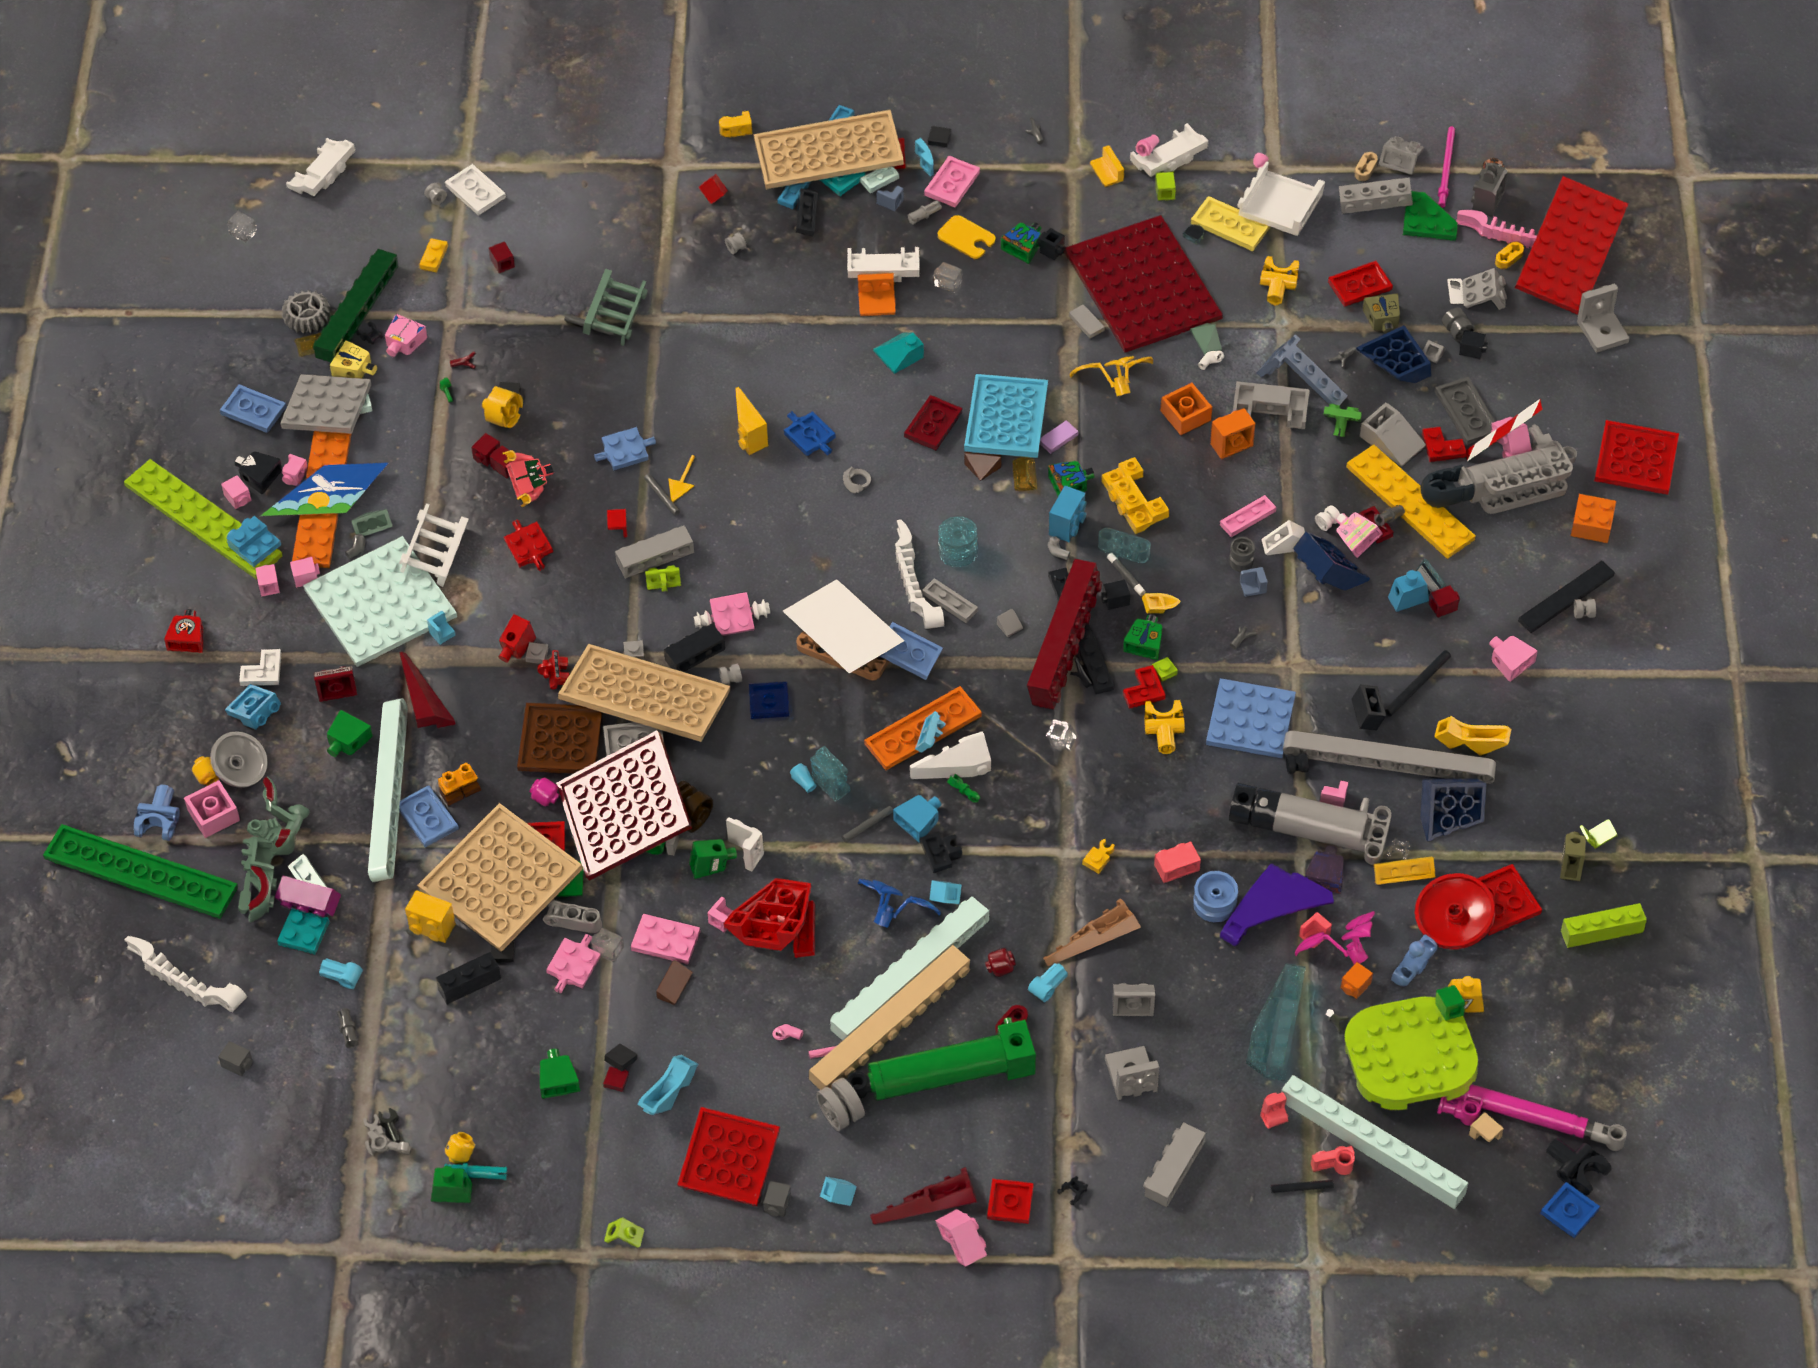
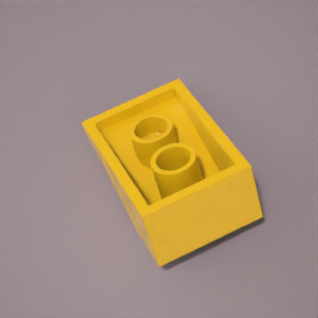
M737 387L735 388L739 427L737 431L740 438L738 443L742 450H746L751 455L768 446L767 423L742 390Z

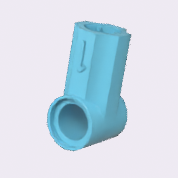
M326 958L321 963L319 974L320 976L338 981L345 988L354 989L363 969L352 962L343 964Z
M1054 963L1041 977L1037 976L1031 981L1028 991L1041 1001L1046 1002L1053 995L1055 988L1068 976V973L1062 965Z

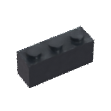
M712 623L665 648V661L671 669L685 672L724 651L725 639Z
M491 952L437 976L436 982L445 1003L449 1004L500 980L501 976L499 966Z

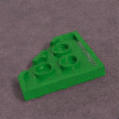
M1411 191L1413 205L1405 207L1403 235L1456 241L1458 222L1425 192Z

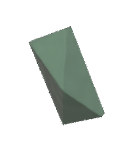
M1205 323L1190 328L1204 355L1210 351H1222L1215 324Z
M387 509L368 512L351 520L355 534L363 536L393 527Z

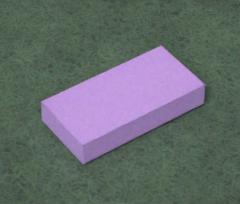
M1066 420L1042 436L1040 445L1051 454L1078 436V430Z

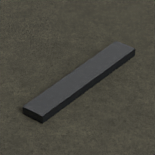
M1600 561L1520 616L1518 622L1530 633L1534 632L1573 605L1574 600L1582 599L1611 579L1615 572L1606 563Z

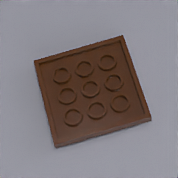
M526 703L517 770L574 774L597 762L603 712L580 705Z

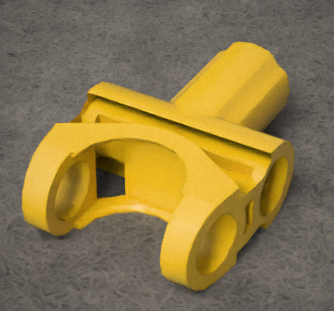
M1267 256L1260 279V285L1269 286L1267 302L1272 305H1279L1283 301L1285 289L1296 290L1299 261L1294 260L1287 268H1278L1273 263V257Z
M1174 700L1173 708L1166 713L1156 711L1151 701H1146L1145 735L1157 734L1158 751L1162 754H1170L1175 751L1174 733L1185 732L1183 708L1180 700Z

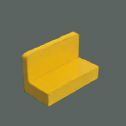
M1109 145L1103 147L1102 157L1090 161V165L1103 186L1107 187L1124 181V168Z

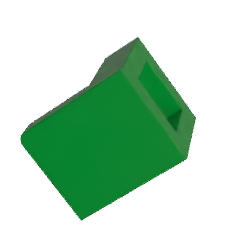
M1455 985L1436 990L1435 1003L1445 1021L1464 1016L1465 1001Z

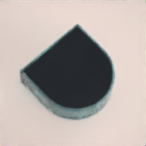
M1190 225L1183 232V237L1198 245L1204 237V229L1200 225Z

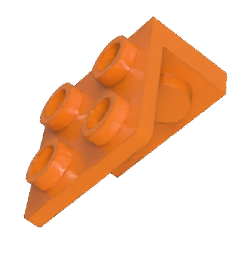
M894 273L858 275L860 316L895 315Z

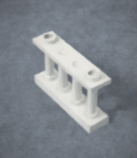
M426 504L424 510H419L416 519L419 520L408 551L401 556L399 564H402L400 572L404 573L407 565L435 574V577H438L436 584L443 587L464 534L468 518L461 516L459 523H452L427 514L429 504ZM424 521L452 530V533L455 534L454 537L447 538L423 529L422 525ZM418 535L445 544L449 548L448 552L444 551L443 553L416 543ZM415 550L440 559V562H443V566L435 567L410 558L411 553Z

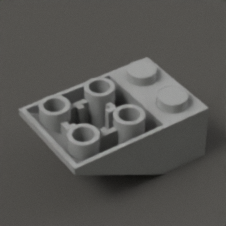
M1386 402L1361 423L1360 437L1369 444L1377 446L1401 467L1426 446L1402 414Z

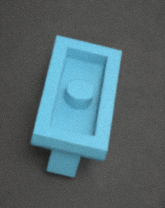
M934 711L924 721L915 748L921 753L933 746L935 742L934 736L939 737L943 734L938 727L942 729L946 723L939 719L940 715H938V712Z

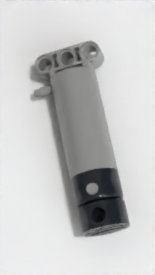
M1237 783L1231 803L1229 821L1249 825L1250 823L1253 827L1364 852L1365 861L1370 865H1374L1382 859L1391 823V810L1386 806H1379L1373 814L1367 813L1369 807L1368 798H1363L1360 810L1358 811L1259 788L1257 791L1255 786ZM1385 815L1387 819L1380 820L1378 816ZM1381 833L1383 836L1381 838H1376L1373 836V834ZM1376 851L1378 855L1371 856L1368 852Z

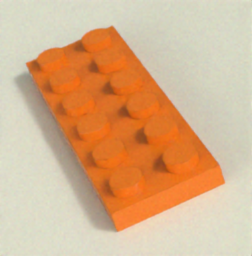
M959 686L864 740V744L882 767L888 770L919 752L915 748L924 721L934 711L938 712V715H940L939 719L946 723L942 729L938 727L943 734L939 737L934 736V743L982 717V711L962 687Z

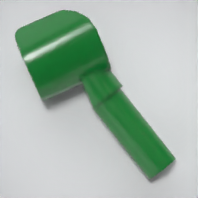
M445 377L439 381L440 390L444 391L450 403L453 400L448 388L452 385L450 380Z

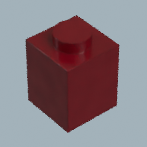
M505 241L489 247L490 260L498 273L515 268L514 256Z
M485 433L471 447L474 460L488 467L490 465L489 456L500 447V441Z
M502 445L497 450H494L489 458L491 468L507 479L510 477L506 467L509 463L504 462L508 457L506 454L503 455V453L510 450Z
M1449 585L1431 592L1429 605L1437 618L1458 610L1460 596Z

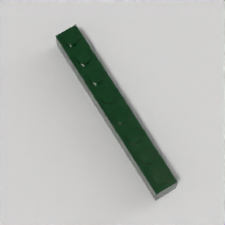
M377 249L374 255H371L366 267H363L359 278L355 279L353 287L350 291H347L345 299L338 305L335 314L330 317L328 325L322 329L318 340L314 341L313 350L315 351V358L331 363L346 340L350 342L397 270V254Z

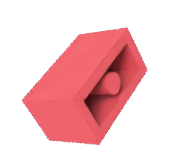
M1192 842L1181 843L1174 848L1164 849L1155 854L1154 865L1163 883L1200 871L1201 859Z

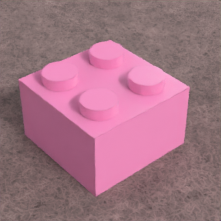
M219 780L184 798L188 812L205 838L240 821L237 807Z

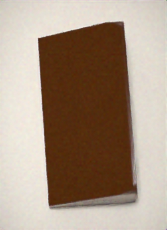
M673 960L656 990L657 998L676 1005L693 972L678 961Z

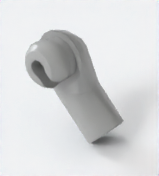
M1050 537L1048 542L1050 553L1055 557L1068 560L1070 551L1061 549L1058 537Z

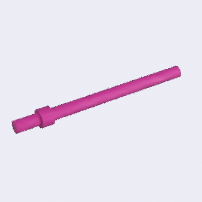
M1454 127L1448 128L1441 187L1438 189V205L1441 208L1445 207L1446 198L1449 195L1448 181L1455 135Z

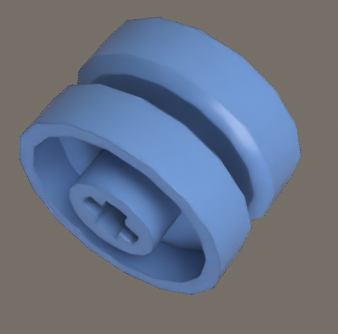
M1209 871L1202 874L1194 886L1193 905L1197 915L1209 922H1223L1230 918L1237 907L1238 885L1234 878L1221 871Z

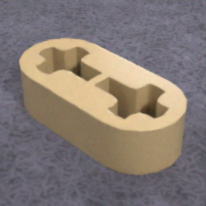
M1366 152L1362 155L1355 169V178L1357 180H1369L1377 166L1378 157L1375 153Z

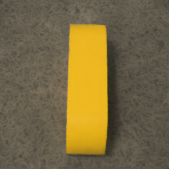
M1519 242L1510 243L1497 253L1495 265L1500 269L1509 268L1523 256L1524 246Z

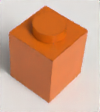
M1356 962L1342 977L1341 989L1347 995L1357 999L1372 983L1373 973Z

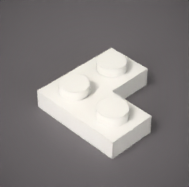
M261 650L260 665L241 666L240 685H279L281 650Z

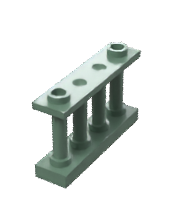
M605 269L586 316L583 333L590 335L592 329L598 328L621 335L620 345L624 346L626 339L630 340L632 329L630 328L641 300L646 298L648 289H645L646 281L644 280L640 289L614 281L611 278L612 270ZM612 287L637 295L635 302L608 294L607 289ZM608 301L631 308L632 310L630 315L604 308L601 304ZM602 314L627 323L625 328L622 329L600 322L596 317Z

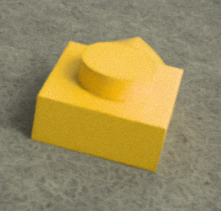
M1146 593L1142 596L1147 614L1164 613L1165 610L1174 608L1180 603V600L1176 597L1163 593Z

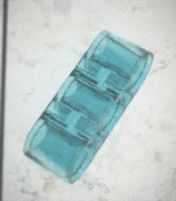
M1103 528L1099 531L1098 547L1101 551L1109 554L1113 553L1115 556L1138 563H1146L1150 559L1151 544L1148 540L1111 528Z

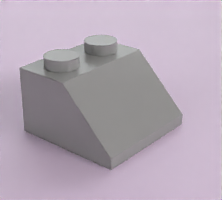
M1126 983L1113 985V1016H1154V985L1145 983L1139 985H1128Z

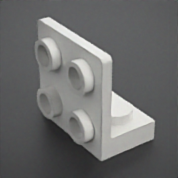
M728 817L726 820L728 841L742 847L745 869L752 872L764 855L762 833L754 827H748L741 821Z

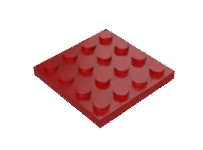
M1606 420L1594 481L1668 495L1679 433Z
M700 1107L678 1180V1187L758 1207L781 1129L780 1126Z

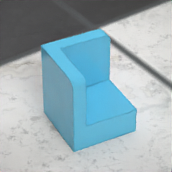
M443 611L427 619L429 633L440 645L456 635L455 630L447 623Z
M932 880L930 900L959 904L962 885Z
M825 1177L820 1197L832 1203L850 1206L857 1186L846 1180Z

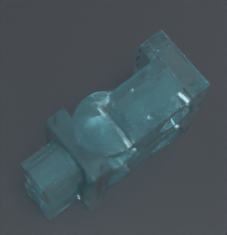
M825 746L817 750L816 754L810 758L812 762V779L836 802L851 791L850 786L846 783L848 769Z

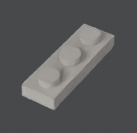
M935 578L922 590V595L965 623L978 612L976 605Z

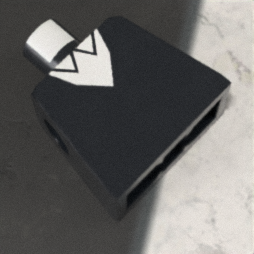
M256 451L252 452L247 459L239 456L235 461V466L239 467L241 480L260 494H264L282 472L279 458Z

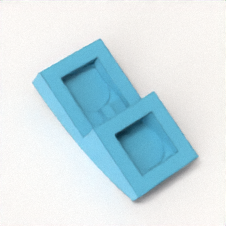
M919 138L915 141V153L920 157V167L928 175L933 176L932 154L926 143Z

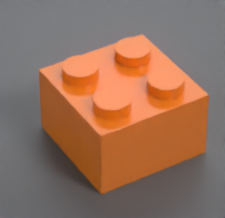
M1193 383L1161 397V412L1180 436L1211 421L1212 406Z
M1246 409L1233 411L1231 414L1218 417L1212 421L1210 444L1220 459L1253 447L1255 422Z
M1579 494L1571 536L1608 543L1616 501Z

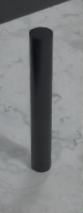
M1333 1180L1275 1184L1270 1185L1271 1193L1334 1188Z

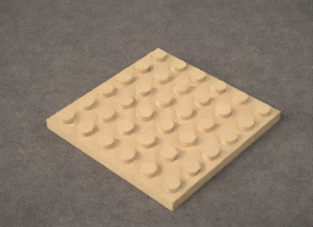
M499 803L417 886L425 894L452 903L456 918L502 952L583 869V866Z

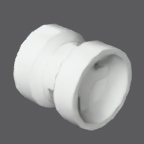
M1330 505L1324 512H1320L1315 516V521L1319 528L1327 531L1332 527V524L1337 523L1336 519L1340 513L1334 506Z

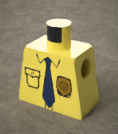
M346 340L331 362L330 369L332 377L362 379L365 373L374 375L377 366L371 364L368 351Z

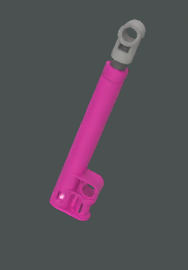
M1473 1084L1469 1086V1091L1456 1099L1447 1101L1446 1096L1441 1097L1437 1111L1438 1114L1442 1112L1452 1114L1455 1118L1460 1119L1463 1124L1471 1126L1479 1118L1481 1110L1486 1109L1559 1132L1575 1135L1576 1137L1583 1138L1584 1135L1591 1137L1590 1140L1606 1144L1612 1151H1618L1623 1148L1627 1134L1626 1129L1621 1125L1607 1126L1597 1122L1595 1124L1588 1123L1587 1118L1578 1117L1571 1113Z

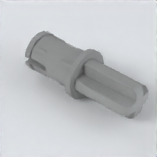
M937 200L925 207L920 206V209L907 215L908 220L913 225L924 218L928 219L929 215L940 210L942 206Z

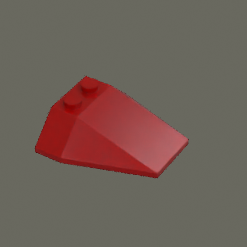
M775 878L732 911L724 922V927L747 946L781 951L797 936L804 926L812 885L806 882Z

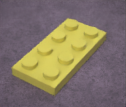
M1209 196L1191 219L1192 225H1199L1204 230L1251 251H1254L1270 229V226L1239 216V209Z

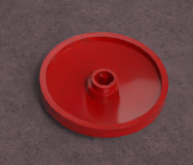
M1462 873L1446 874L1431 881L1421 891L1415 905V919L1423 936L1426 934L1432 938L1438 947L1444 949H1463L1482 940L1490 931L1496 914L1495 902L1488 887L1479 879Z

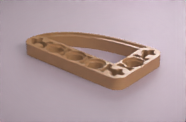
M803 631L797 637L798 651L844 669L827 652H817V649L821 646L806 632ZM876 657L851 673L869 680H877L881 677L890 661L886 659L880 660Z

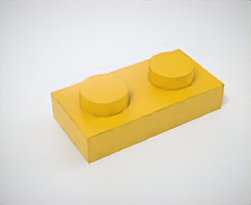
M431 238L419 264L420 269L437 272L448 248V242Z

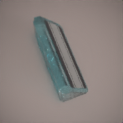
M1424 559L1416 571L1421 573L1427 583L1430 598L1431 592L1446 587V584L1428 560Z

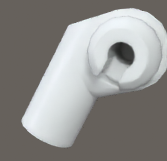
M1222 351L1207 352L1198 363V367L1205 370L1209 364L1221 362L1224 358V353Z

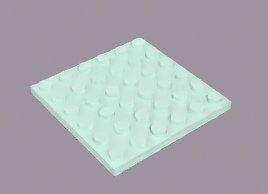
M403 536L303 585L305 592L357 667L428 632L427 619L438 612L443 611L445 613L447 622L457 617V612L427 571L407 565L404 573L400 572L402 564H399L403 553L406 554L409 548V544ZM412 551L410 558L420 561L414 551Z

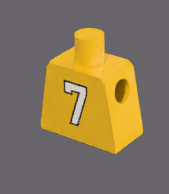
M1465 976L1463 979H1453L1450 981L1448 987L1455 985L1465 1001L1464 1013L1484 1012L1480 979Z

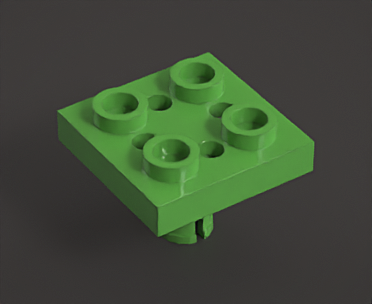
M1329 404V407L1325 406L1324 417L1336 419L1334 436H1339V430L1341 429L1340 437H1345L1347 421L1361 422L1362 413L1359 412L1358 408L1347 407V410L1340 409V405Z

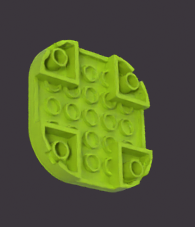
M1416 997L1375 1005L1357 1013L1349 1021L1345 1030V1051L1349 1056L1356 1078V1085L1361 1095L1370 1103L1374 1101L1381 1104V1108L1404 1110L1407 1109V1104L1445 1096L1447 1101H1450L1469 1091V1086L1477 1078L1478 1056L1464 1017L1460 1016L1445 1021L1436 1006V998Z

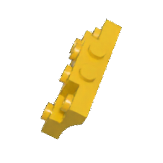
M1134 457L1118 463L1117 469L1102 474L1101 481L1109 492L1111 501L1116 503L1119 514L1125 517L1136 535L1145 531L1152 524L1168 518L1169 509L1161 497L1149 502L1146 501L1134 480L1143 477V469Z

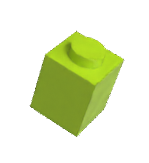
M1156 173L1157 201L1175 200L1176 186L1174 173Z

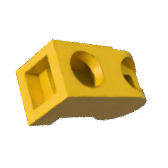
M749 111L742 112V116L722 117L719 120L720 134L723 137L752 134Z

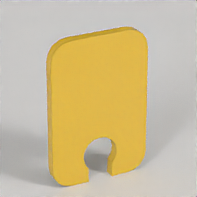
M959 215L953 216L938 231V239L973 259H978L985 254V250L974 246L976 242L982 241L991 248L996 238L989 231Z

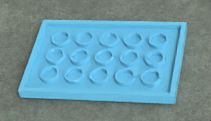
M976 374L964 452L1038 458L1048 380Z

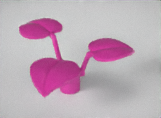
M1372 911L1358 916L1346 925V930L1353 929L1341 937L1342 940L1352 939L1353 941L1346 946L1347 950L1341 947L1329 935L1320 932L1303 940L1297 947L1295 956L1297 957L1299 952L1314 947L1327 939L1343 952L1345 957L1349 956L1353 964L1364 962L1368 959V956L1359 938L1370 937L1373 925L1370 920L1375 912Z

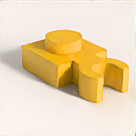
M1101 840L1099 849L1093 847L1082 860V865L1099 874L1110 861L1109 855L1114 852L1115 845L1112 844L1109 848L1104 847L1106 840Z

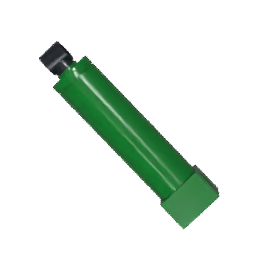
M1007 1017L1004 1019L1003 1025H998L997 1035L868 1063L869 1073L853 1072L848 1076L847 1081L853 1087L859 1099L864 1098L867 1093L871 1092L874 1093L876 1101L1001 1073H1006L1007 1080L1035 1075L1036 1054L1026 1020L1012 1022V1019Z

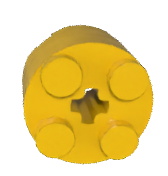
M495 386L488 398H485L482 402L485 420L504 428H512L518 422L521 415L518 412L519 408H523L522 396Z

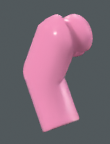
M788 1024L777 1027L773 1031V1037L779 1041L788 1037L800 1040L803 1035V1030Z

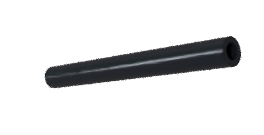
M1444 650L1385 709V714L1391 717L1451 658V654Z

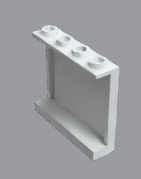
M1266 161L1264 166L1259 168L1257 177H1253L1250 188H1246L1244 198L1241 197L1237 207L1240 208L1239 216L1298 236L1323 195L1325 181L1318 180L1314 187L1267 171L1269 162Z

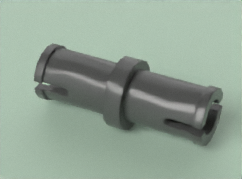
M1396 505L1393 508H1386L1382 513L1374 517L1375 523L1378 526H1382L1387 522H1394L1396 518L1405 513L1404 507Z
M342 1008L341 1012H337L340 1021V1033L344 1036L345 1046L347 1048H354V1043L356 1046L358 1045L355 1034L356 1026L352 1022L350 1010Z

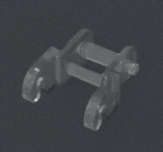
M1395 837V840H1392L1393 846L1390 845L1386 859H1389L1391 853L1395 850L1403 852V860H1407L1409 852L1407 848L1410 847L1409 841L1407 840L1406 843L1397 841V837ZM1396 845H1400V846H1404L1405 848H1404V850H1403V849L1395 848V846H1396Z

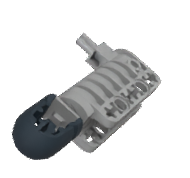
M1534 424L1528 428L1533 438L1531 446L1533 451L1467 468L1461 464L1453 468L1434 471L1423 479L1420 487L1421 495L1428 505L1437 508L1457 504L1461 501L1479 502L1483 510L1489 514L1560 497L1567 491L1568 485L1565 479L1572 473V464L1576 460L1577 452L1572 447H1562L1558 441H1553L1549 433L1543 435L1539 426ZM1566 453L1571 454L1573 457L1568 458ZM1458 481L1460 487H1456L1454 482ZM1544 489L1547 493L1541 494L1537 490ZM1508 497L1511 498L1513 501L1508 503L1504 500V498Z

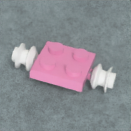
M747 592L710 599L711 617L706 610L704 615H700L697 612V616H694L695 627L700 629L702 626H708L714 622L715 627L722 636L747 632L755 629L752 615L754 614V617L758 620L760 615H764L767 618V614H770L768 602L765 603L764 599L761 604H757L754 601L752 607H750Z

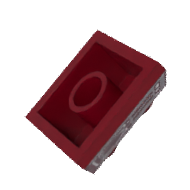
M352 666L314 672L319 702L357 695Z

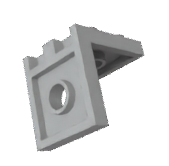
M1616 284L1606 285L1599 289L1582 293L1577 323L1596 353L1629 343V336L1614 314L1618 292ZM1604 330L1609 332V334H1603L1600 331Z
M1145 1046L1105 1054V1061L1118 1100H1121L1122 1096L1133 1094L1135 1097L1142 1095L1144 1091L1153 1090V1092H1157L1159 1065L1157 1060L1149 1062Z

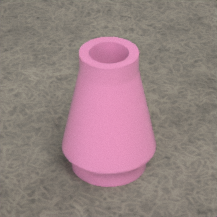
M1151 135L1138 141L1136 145L1137 153L1141 156H1149L1159 143V138L1156 135Z

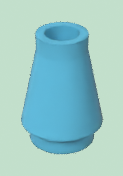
M800 763L791 769V778L804 788L807 793L816 788V784L807 766Z

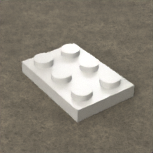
M473 164L445 181V186L478 216L506 198L505 192Z

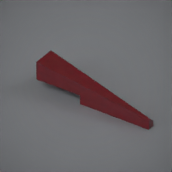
M967 1168L960 1169L961 1174L951 1178L948 1175L944 1177V1181L934 1185L930 1184L904 1197V1202L897 1206L891 1204L886 1207V1210L871 1214L870 1217L873 1225L977 1202Z

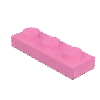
M1264 495L1221 520L1220 526L1230 537H1233L1276 512V506Z

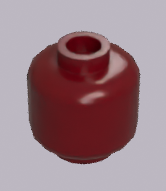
M1001 948L989 953L988 961L985 964L989 973L993 972L996 977H1001L1013 972L1016 961L1011 950L1008 951L1006 948Z

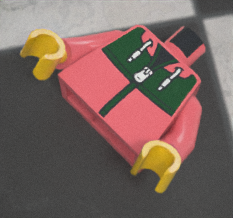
M510 450L503 453V455L506 454L508 457L504 462L509 463L506 467L517 500L521 499L523 501L521 507H524L530 502L535 501L544 491V485L547 484L545 477L553 475V468L551 464L541 466L539 459H534L530 455L515 453Z

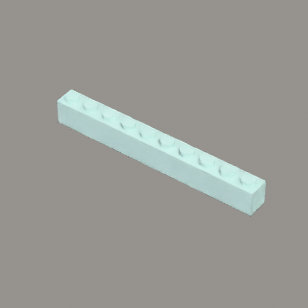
M973 897L963 901L955 912L949 913L940 925L934 926L925 938H920L916 946L911 950H907L899 961L893 962L883 975H878L869 987L863 988L859 996L854 1000L851 999L843 1010L836 1012L830 1020L831 1031L841 1040L847 1038L948 948L954 945L958 949L989 921V910Z
M1292 1075L1282 1088L1281 1093L1284 1092L1287 1099L1285 1105L1453 1209L1457 1207L1466 1195L1467 1181L1296 1076Z

